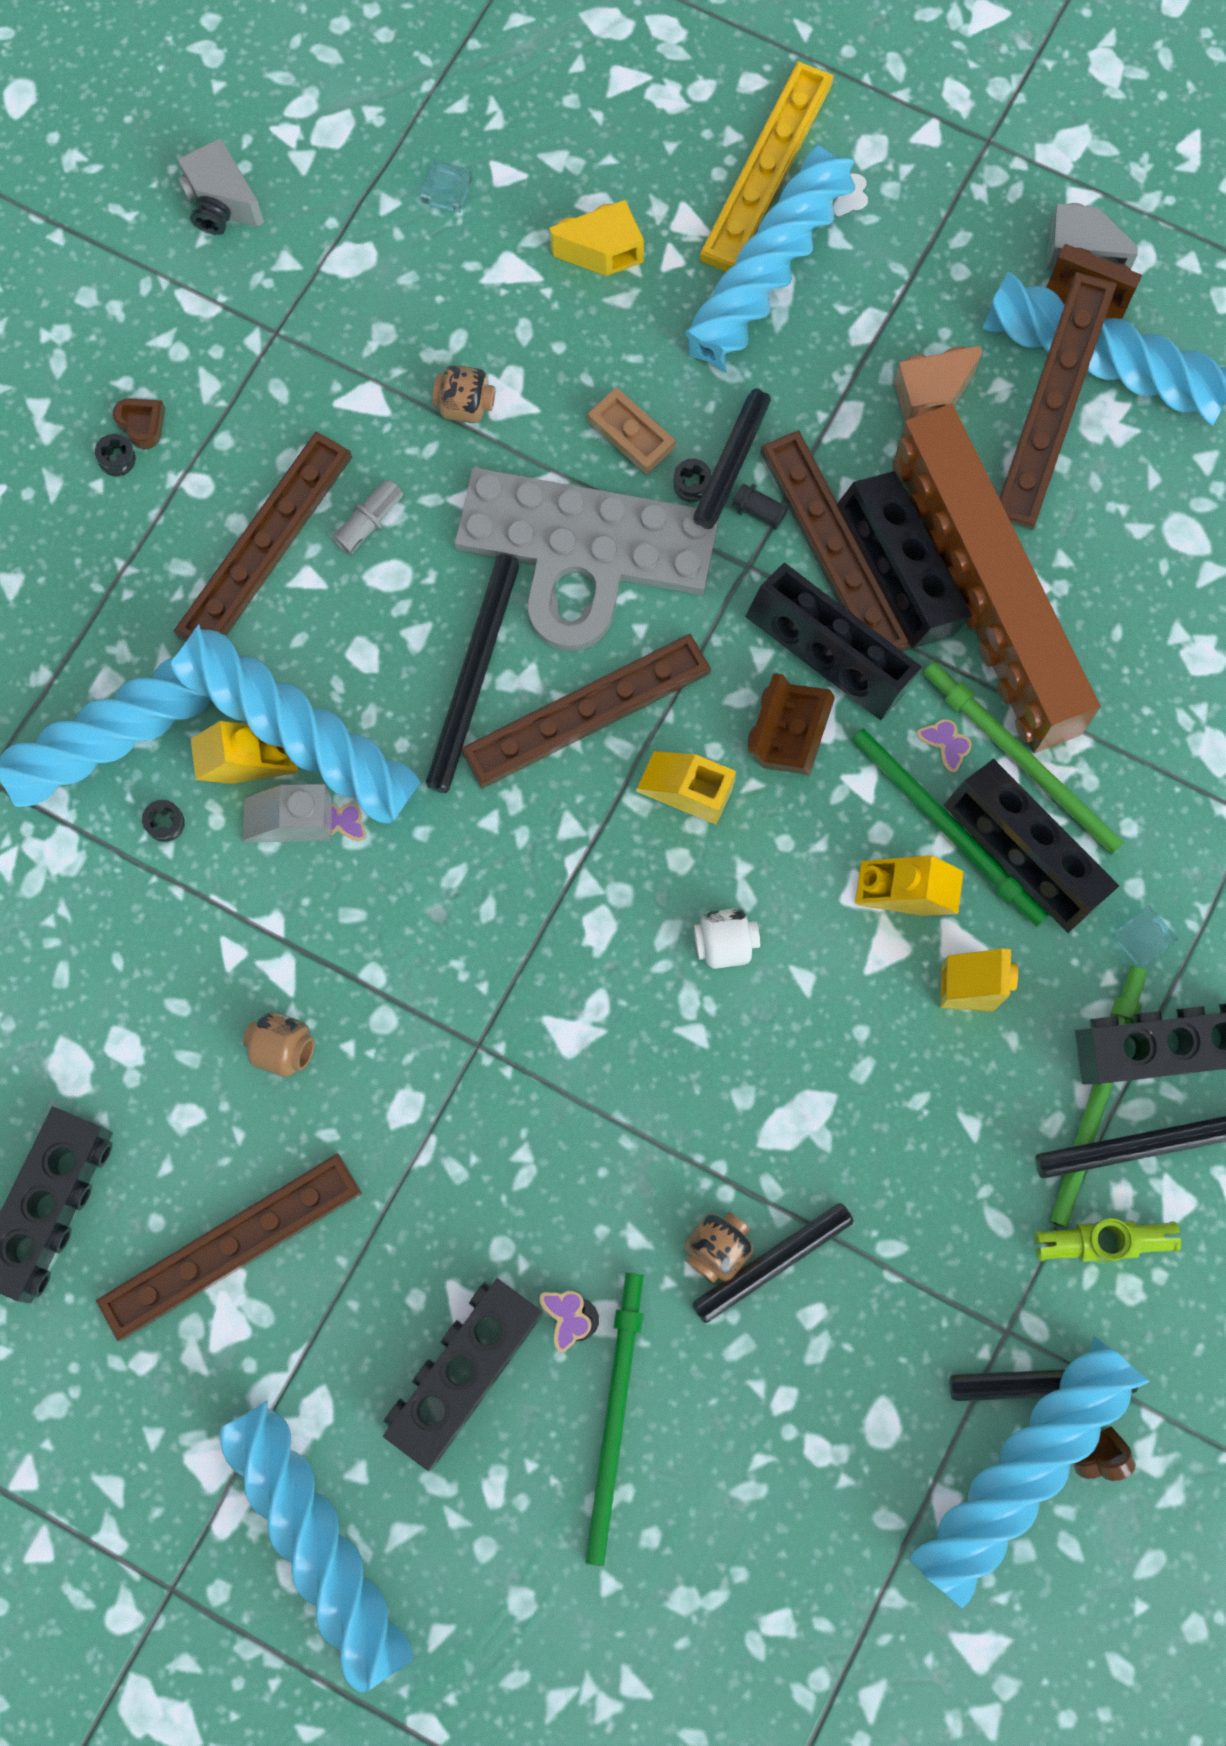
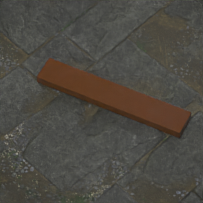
M1078 272L1074 275L999 498L1011 524L1034 530L1117 285L1116 283Z
M795 431L762 445L760 453L838 603L902 652L910 649V644L842 517L836 505L837 501L800 431Z
M315 431L173 630L177 637L186 642L198 625L201 630H213L227 636L352 459L350 450Z
M690 633L462 747V753L480 787L483 789L709 675L711 668Z
M337 1153L95 1301L117 1341H123L363 1193L341 1155Z

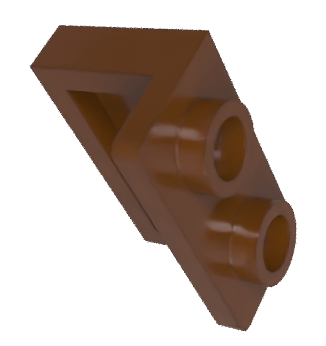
M1064 244L1046 287L1054 291L1064 304L1076 272L1116 283L1117 285L1105 319H1123L1142 274L1132 271L1126 265L1114 264L1097 257L1084 248H1075Z
M774 673L769 687H766L763 691L761 698L762 708L756 726L752 727L748 736L749 753L762 768L810 776L835 700L834 694L830 689L790 684L783 674Z

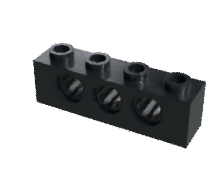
M892 471L854 481L836 505L911 648L952 637L969 620L972 614L896 472Z
M785 562L760 586L745 615L748 620L880 721L903 697L922 668L921 665Z
M994 758L968 777L943 805L1067 933L1071 932L1119 887L1117 882Z
M1226 1003L1219 1004L1220 1013L1205 1015L1204 1006L1176 1009L1177 1018L1162 1020L1161 1011L1133 1014L1134 1023L1119 1025L1118 1016L1090 1019L1091 1028L1075 1030L1082 1085L1105 1084L1226 1069ZM1214 1027L1221 1034V1042L1218 1047L1213 1044L1211 1039V1032ZM1171 1031L1176 1034L1179 1042L1175 1053L1171 1051L1168 1045V1036ZM1128 1036L1134 1040L1136 1045V1051L1132 1058L1128 1057L1124 1050V1042Z
M54 1106L51 1107L0 1211V1294L17 1302L32 1303L34 1297H39L44 1292L51 1276V1272L48 1271L55 1253L59 1254L63 1251L71 1236L72 1229L68 1226L76 1209L81 1210L87 1203L92 1191V1185L89 1182L96 1168H101L111 1153L113 1144L110 1142L113 1134L112 1132ZM73 1152L75 1166L71 1172L61 1176L58 1171V1162L64 1154ZM51 1194L54 1199V1209L49 1216L41 1219L37 1212L38 1203L44 1196ZM29 1237L33 1242L32 1255L26 1261L20 1262L16 1253L18 1244L23 1239Z
M498 1278L495 1279L492 1285L486 1281L482 1283L469 1302V1305L475 1308L464 1324L459 1320L453 1323L440 1342L446 1347L436 1363L430 1359L424 1363L412 1381L418 1388L407 1403L400 1398L383 1421L389 1428L382 1437L428 1472L437 1465L544 1315L543 1311ZM495 1318L502 1326L501 1338L493 1345H483L477 1337V1327L484 1319ZM458 1357L468 1358L474 1367L473 1377L464 1385L455 1384L449 1376V1366ZM430 1396L438 1397L445 1406V1415L436 1425L425 1422L420 1413L423 1401Z

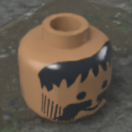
M450 365L444 370L443 374L438 373L436 375L433 388V406L439 408L440 414L444 419L477 423L483 418L485 410H493L496 388L493 385H488V377L483 369Z
M272 1011L264 1014L257 1022L252 1021L248 1025L244 1034L243 1045L247 1047V1056L250 1064L275 1075L288 1077L297 1070L302 1071L307 1067L313 1055L315 1041L310 1036L307 1024L298 1019Z
M728 1212L724 1218L714 1213L706 1214L684 1242V1248L689 1254L685 1261L713 1284L717 1279L722 1281L731 1280L753 1253L752 1243L746 1237L750 1228L731 1212Z

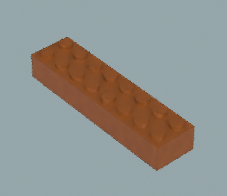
M953 403L906 420L901 437L898 440L895 458L892 460L893 471L896 472L901 483L905 482L910 493L909 498L920 519L922 518L931 540L941 558L945 561L960 594L967 602L966 605L972 616L966 622V625L969 629H975L981 641L979 644L981 657L988 667H993L999 679L997 681L998 692L1006 705L1011 704L1017 717L1015 725L1021 740L1024 743L1029 742L1035 754L1081 736L1101 706Z

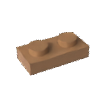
M617 387L587 414V422L646 475L676 448V440Z

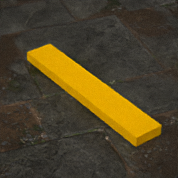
M797 61L700 252L701 262L725 272L735 265L741 249L757 233L761 221L770 210L833 84L834 75Z

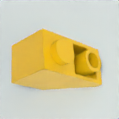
M626 200L614 204H603L593 212L577 218H565L557 225L549 227L551 252L555 258L604 276L644 262V239Z
M219 721L191 738L196 780L235 784L294 774L298 771V766L288 757L284 747L273 746L261 741L255 736L248 724Z
M654 751L636 792L717 825L733 790L736 771L696 754Z
M933 855L861 861L855 904L919 916L958 914L964 871Z
M994 949L948 955L941 964L940 1008L994 1012L1007 1000L1010 991H1015L1017 988L1018 965L1017 963H1011V949Z

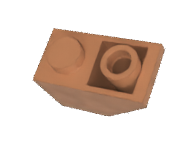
M957 346L941 354L927 357L923 354H918L899 362L894 385L904 420H909L951 403L955 406L976 373L982 356L981 346L970 348Z

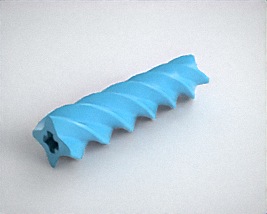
M816 145L809 152L801 166L800 172L788 182L781 193L778 203L764 216L757 233L743 246L737 256L735 265L729 268L721 277L713 296L699 308L691 328L685 331L689 339V355L691 357L707 361L722 372H727L726 354L742 350L748 345V322L762 319L769 315V291L788 286L791 283V260L812 253V229L831 224L834 221V198L852 194L855 191V184L850 175V170L854 165V161L851 158L835 156L820 145Z
M1007 272L992 300L982 329L990 332L1005 331L1019 345L1029 348L1044 347L1049 353L1065 303L1063 304L1060 297L1047 287L1032 286L1025 288L1014 274ZM1105 319L1088 368L1089 373L1104 380L1121 379L1123 384L1135 394L1142 396L1159 395L1166 405L1180 412L1198 411L1207 423L1212 426L1214 425L1226 403V367L1219 368L1217 363L1203 352L1194 350L1180 351L1170 339L1156 334L1140 335L1138 330L1124 319Z
M198 625L184 646L170 662L175 676L184 686L194 692L210 695L215 706L226 716L236 720L247 721L249 728L261 741L273 746L284 747L288 757L299 768L321 773L324 782L336 794L348 798H357L364 813L375 821L388 824L393 822L420 785L417 775L408 766L401 762L385 760L380 748L373 741L364 736L349 734L343 721L337 715L328 710L312 708L307 696L299 688L292 684L275 682L270 669L263 662L248 656H238L233 643L220 632L201 630Z
M169 658L158 666L151 678H135L123 684L113 699H98L89 702L79 711L74 721L51 723L43 729L35 743H18L7 748L0 756V781L15 807L37 805L52 796L59 785L77 783L85 779L93 772L98 763H108L124 757L132 750L137 741L156 739L168 731L175 720L189 719L201 714L212 701L210 695L194 692L184 686L171 669L170 662L173 658Z
M1094 1336L1090 1352L1077 1357L1064 1371L1059 1390L1045 1395L1038 1401L1032 1411L1029 1427L1016 1431L1007 1438L1001 1448L998 1464L984 1469L975 1477L969 1489L967 1502L954 1506L945 1513L937 1530V1539L919 1546L914 1550L909 1559L923 1572V1575L932 1584L943 1591L959 1607L963 1608L975 1592L977 1578L994 1571L1002 1562L1007 1551L1008 1540L1020 1536L1033 1525L1037 1517L1039 1502L1055 1496L1064 1487L1069 1476L1070 1464L1083 1460L1094 1451L1099 1442L1101 1426L1111 1424L1126 1412L1130 1404L1131 1389L1140 1387L1150 1381L1132 1367L1117 1351L1108 1347Z
M265 1401L221 1428L219 1435H221L222 1453L229 1466L244 1477L245 1494L251 1507L256 1513L268 1520V1534L273 1548L281 1557L292 1563V1578L298 1593L307 1602L316 1606L317 1626L322 1637L327 1643L341 1651L340 1662L346 1681L358 1692H367L413 1661L410 1643L403 1631L388 1621L387 1604L382 1592L371 1581L363 1578V1561L358 1549L347 1538L339 1535V1520L334 1506L324 1496L314 1492L315 1476L313 1469L306 1458L291 1450V1432L288 1423L277 1412L267 1408L268 1401Z

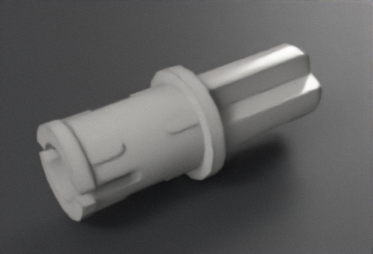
M391 480L383 481L362 505L356 504L353 507L355 512L332 535L331 539L334 544L344 553L352 556L354 551L373 530L378 531L382 527L380 521L402 498L403 492Z

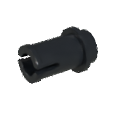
M743 483L732 502V506L738 509L737 514L741 516L743 513H746L771 526L772 529L777 530L789 507L757 491V485L752 484L748 486Z

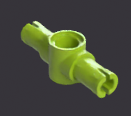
M1108 1218L1096 1223L1077 1224L1075 1229L1038 1230L1035 1231L1034 1235L1035 1245H1051V1247L1035 1249L1038 1261L1078 1257L1081 1262L1094 1261L1106 1264L1121 1259L1138 1258L1140 1253L1179 1252L1181 1249V1238L1166 1239L1164 1237L1165 1235L1180 1233L1176 1221L1136 1225L1133 1220L1121 1221ZM1102 1229L1111 1231L1116 1238L1117 1246L1112 1254L1106 1253L1099 1246L1098 1234Z

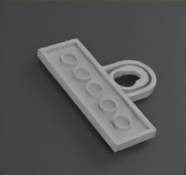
M473 467L455 540L456 551L497 558L499 554H507L516 557L519 562L536 565L528 599V613L532 629L538 638L548 646L561 651L574 652L595 645L608 632L612 623L621 581L704 596L719 519L712 529H704L702 526L695 524L693 520L697 509L694 507ZM570 573H580L588 576L596 588L593 601L584 608L582 616L575 621H566L560 617L558 613L559 602L554 594L557 582L563 576Z

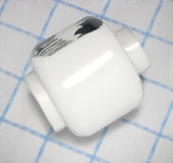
M741 908L704 913L700 919V924L694 925L698 960L705 959L706 964L710 968L717 969L748 964L752 958V948L760 947L757 921L748 922L747 915Z

